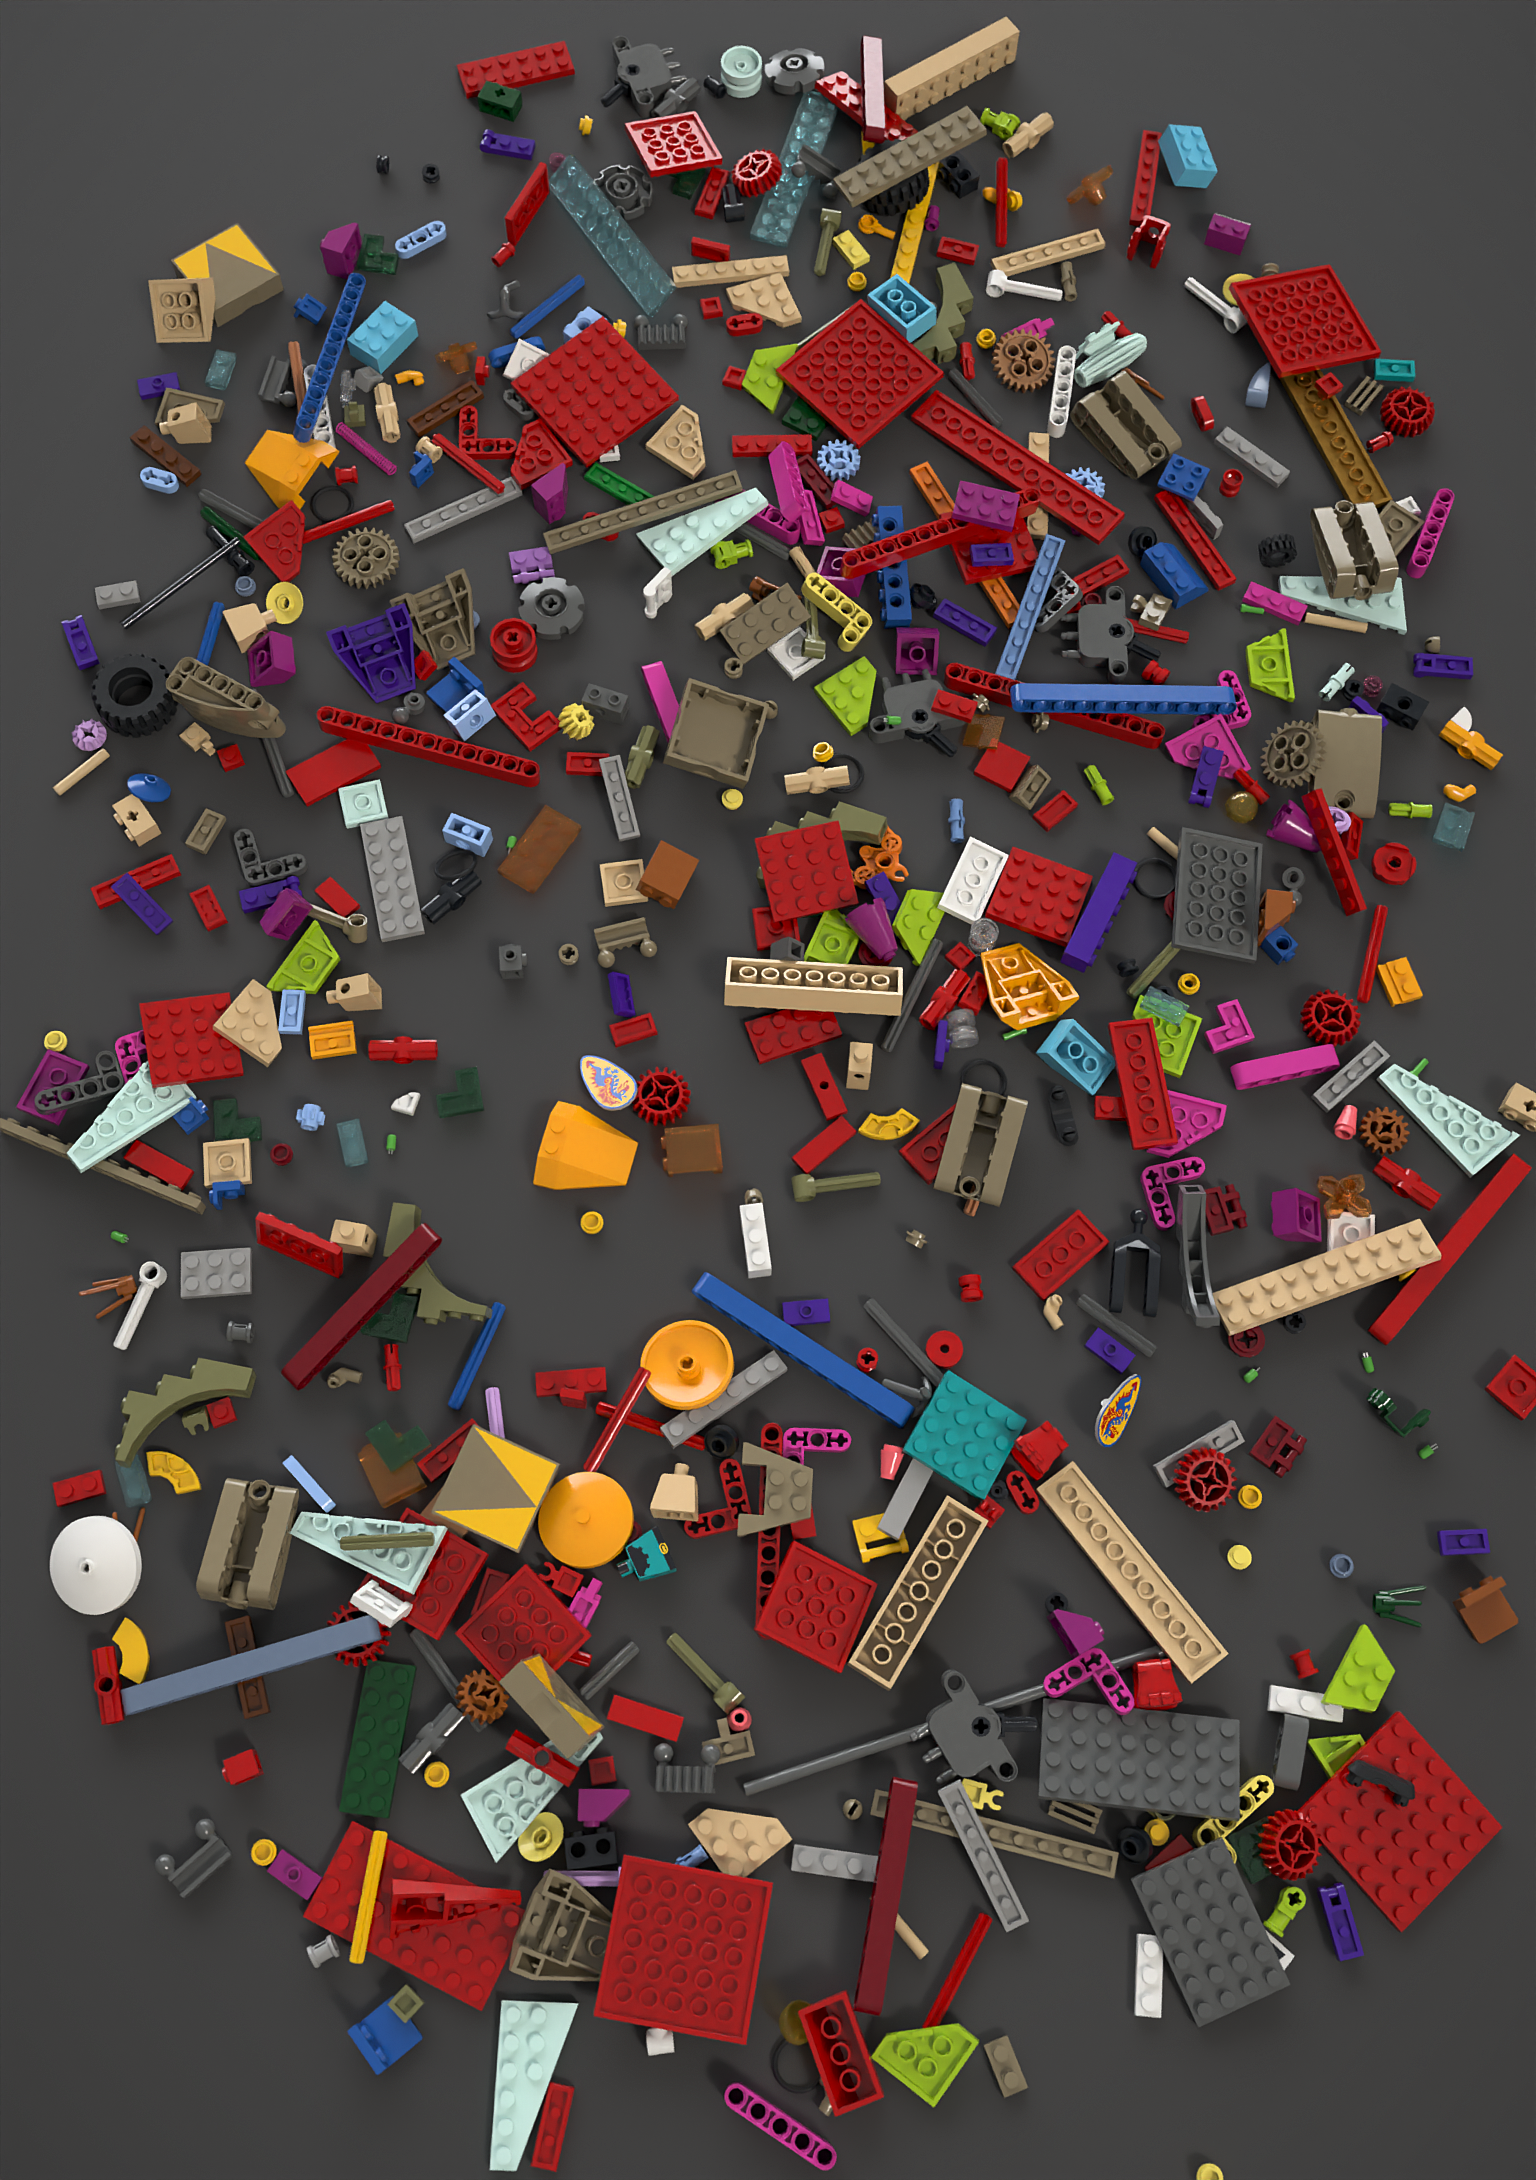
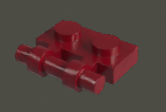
M1234 1184L1225 1186L1227 1194H1222L1220 1186L1205 1190V1220L1211 1236L1232 1231L1234 1229L1233 1221H1237L1239 1229L1248 1227L1246 1222L1247 1215L1245 1210L1241 1208L1239 1202L1241 1198L1239 1192L1235 1190ZM1227 1202L1231 1204L1233 1213L1228 1212Z
M1274 1416L1248 1455L1266 1468H1269L1275 1462L1278 1467L1274 1474L1282 1478L1293 1467L1292 1462L1296 1456L1301 1455L1303 1452V1446L1307 1439L1299 1435L1296 1441L1293 1440L1290 1436L1295 1429L1277 1416ZM1286 1445L1290 1450L1285 1457H1282L1279 1452Z

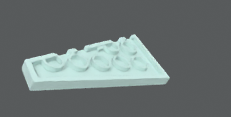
M753 488L639 532L636 535L661 566L671 571L672 577L769 504L758 489Z
M1279 577V593L1300 603L1316 606L1318 610L1322 611L1327 609L1335 612V615L1355 621L1371 622L1379 625V628L1387 630V628L1398 630L1397 633L1405 635L1407 631L1401 578L1396 579L1393 592L1373 594L1365 600H1357L1355 597L1330 599L1323 577Z
M148 1061L144 1062L136 1075L124 1085L107 1105V1109L94 1120V1124L89 1130L84 1132L67 1152V1157L78 1171L82 1173L175 1115L191 1103L188 1099L191 1096L196 1101L197 1097L186 1084L152 1088Z
M1393 1064L1376 1079L1470 1178L1520 1136L1514 1131L1510 1132L1501 1127L1500 1123L1492 1122L1483 1117L1479 1111L1456 1098L1448 1097L1439 1092V1089L1435 1086L1425 1084L1417 1076L1396 1064Z
M301 1512L290 1534L414 1595L448 1528L446 1526H429L417 1523L409 1524L398 1521ZM432 1532L435 1536L434 1545L426 1547L344 1551L340 1548V1539L344 1536Z
M599 1732L583 1749L576 1752L569 1759L562 1754L551 1740L543 1746L579 1767L602 1741L603 1737ZM545 1751L538 1753L536 1757L537 1764L540 1766L547 1764L549 1761L548 1753ZM522 1759L517 1760L461 1794L496 1863L564 1785Z
M502 2000L490 2170H517L579 2003Z

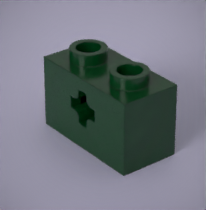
M487 80L477 97L479 111L512 122L515 121L523 106L521 91Z

